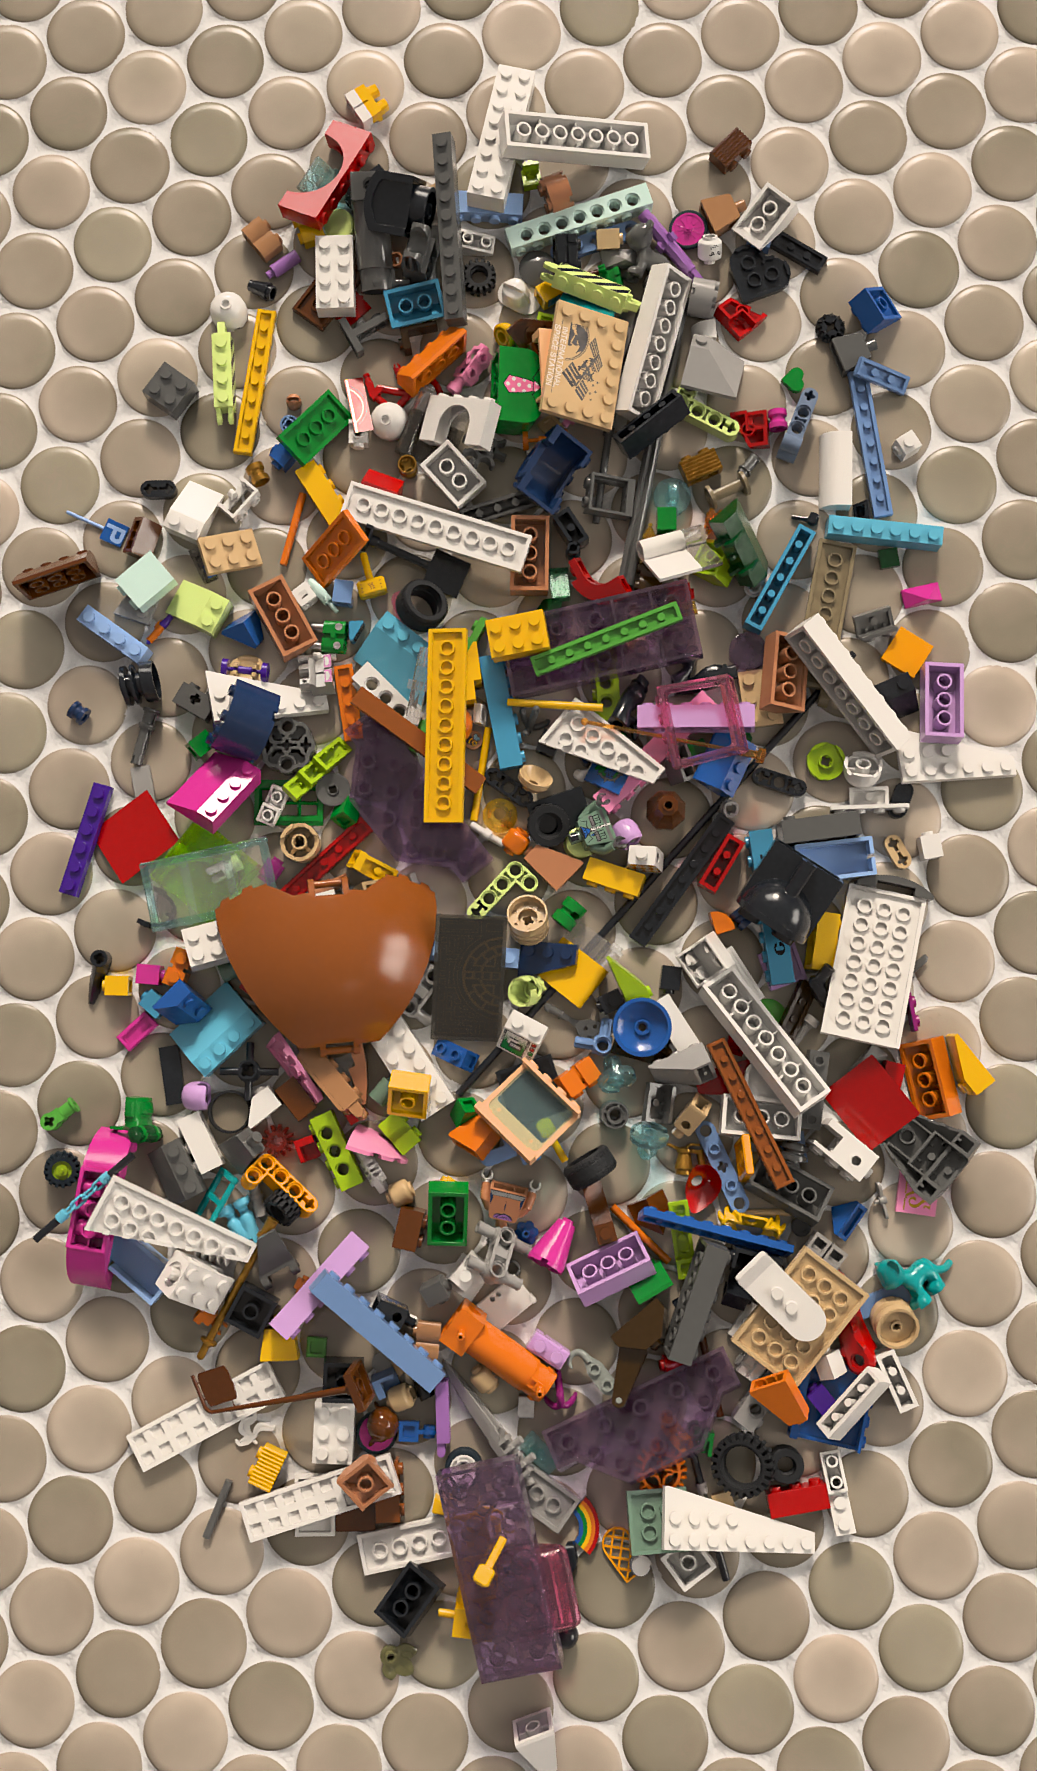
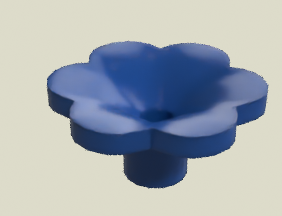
M527 1221L526 1223L519 1222L514 1232L519 1240L533 1244L539 1231L534 1227L532 1221Z

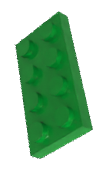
M328 389L276 439L304 467L349 424V419H352L351 413Z

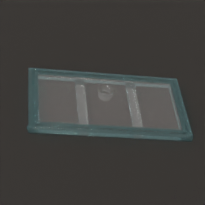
M266 836L139 864L152 931L155 933L216 919L215 909L220 907L222 900L227 897L230 900L242 894V889L250 885L255 888L267 883L268 886L277 888Z

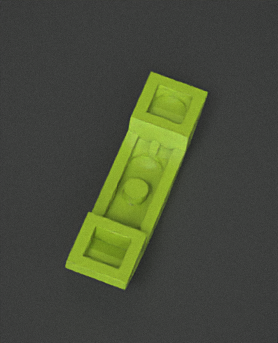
M688 1200L668 1202V1211L675 1212L676 1215L682 1217L690 1216ZM671 1229L678 1279L681 1280L685 1279L694 1254L692 1234Z

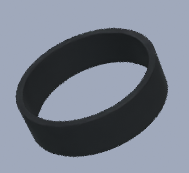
M227 1090L218 1093L211 1100L208 1107V1117L210 1123L215 1129L222 1133L231 1134L243 1130L249 1122V1114L251 1107L250 1101H246L249 1110L248 1118L245 1124L235 1131H227L220 1128L213 1119L212 1108L217 1098L221 1095L231 1092L240 1095L244 1099V1094L236 1090Z

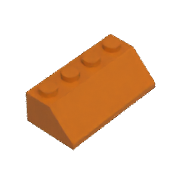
M451 326L446 331H441L436 340L429 342L420 354L413 356L408 365L402 366L398 370L397 384L414 398L466 351L467 331L464 328Z
M944 1036L900 1044L899 1052L902 1064L906 1065L905 1076L911 1101L920 1112V1115L928 1117V1119H937L961 1113L962 1109Z

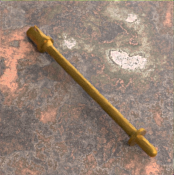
M268 1216L261 1231H258L256 1235L260 1237L276 1228L279 1221ZM257 1246L248 1263H245L208 1335L201 1336L200 1339L203 1344L197 1354L198 1360L204 1359L210 1346L216 1347L217 1343L214 1338L258 1258Z

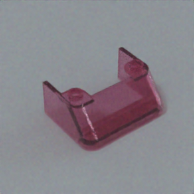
M519 1543L501 1553V1558L516 1559L518 1570L523 1575L531 1576L539 1615L530 1619L528 1625L516 1631V1636L541 1638L571 1630L580 1624L581 1616L568 1553L564 1546L560 1544Z

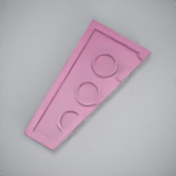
M279 1031L271 1038L266 1048L290 1078L294 1076L316 1105L319 1104L323 1099L321 1090L315 1086Z

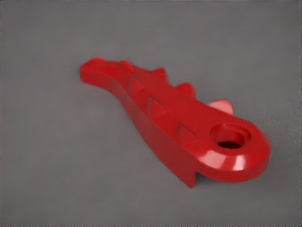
M859 1309L838 1335L841 1347L840 1353L844 1357L848 1369L856 1375H860L867 1366L876 1367L877 1363L874 1352L877 1345L872 1339ZM856 1355H861L863 1357V1365L857 1363L855 1359Z

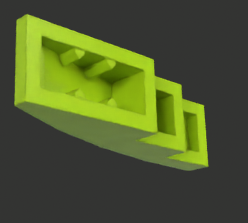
M340 737L336 738L317 753L308 764L301 768L296 776L285 783L282 790L296 802L311 790L325 774L330 773L353 749Z

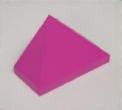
M938 582L900 591L904 609L942 601Z

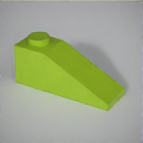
M606 957L625 1002L635 998L651 999L653 993L649 985L645 986L639 978L612 957Z

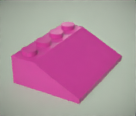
M214 752L166 804L214 834L261 784V770L246 760Z

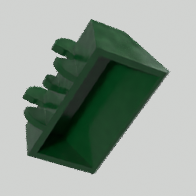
M736 498L709 521L716 536L713 544L715 548L721 547L730 565L727 571L729 576L735 575L740 586L755 587L767 576L768 561L738 498Z

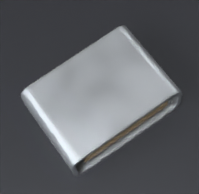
M519 1394L518 1418L534 1419V1401L529 1400L527 1395Z

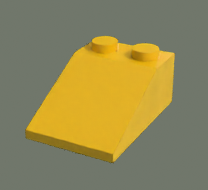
M948 1034L945 1036L954 1078L958 1082V1089L963 1094L978 1095L995 1082V1079L958 1034Z

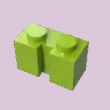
M389 1115L378 1127L391 1140L398 1151L405 1155L422 1140L420 1137L422 1133L415 1125L413 1127L410 1126L407 1122L409 1120L408 1117Z

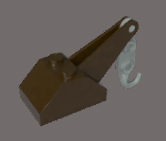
M656 1298L611 1336V1339L619 1347L615 1379L600 1361L591 1357L582 1349H575L570 1352L567 1358L569 1369H573L572 1359L575 1356H580L584 1361L588 1376L603 1394L612 1397V1404L615 1407L623 1408L627 1403L649 1351H657L664 1345L662 1341L666 1339L668 1309Z

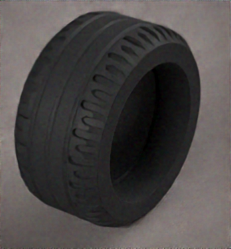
M417 579L406 584L396 598L395 607L399 618L408 628L414 631L428 632V629H435L443 621L448 611V602L438 586L430 581ZM411 596H418L424 599L431 607L433 616H427L417 611L411 602Z
M600 1145L567 1165L563 1173L572 1189L580 1191L612 1172L616 1168L617 1162L609 1148L605 1145Z

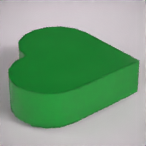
M795 367L781 379V383L792 393H800L804 387L802 380L804 373L802 369Z

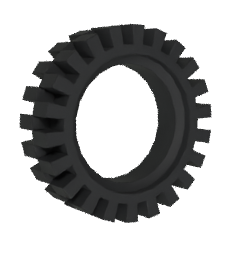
M739 1431L738 1433L734 1432L729 1436L727 1435L717 1444L713 1451L714 1455L711 1457L713 1462L711 1470L715 1471L713 1477L719 1480L717 1485L719 1487L722 1485L725 1493L731 1492L730 1496L732 1497L738 1495V1499H743L744 1497L749 1499L753 1496H758L770 1485L775 1475L776 1464H773L775 1457L770 1454L772 1449L770 1447L767 1448L765 1446L767 1442L765 1440L760 1441V1436L757 1434L752 1436V1432L744 1433V1431ZM746 1447L756 1454L761 1470L760 1475L755 1481L742 1483L730 1475L726 1466V1458L732 1448Z

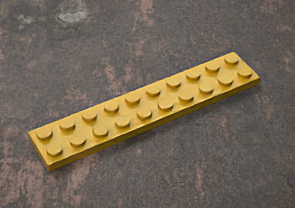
M467 628L428 629L424 823H463Z

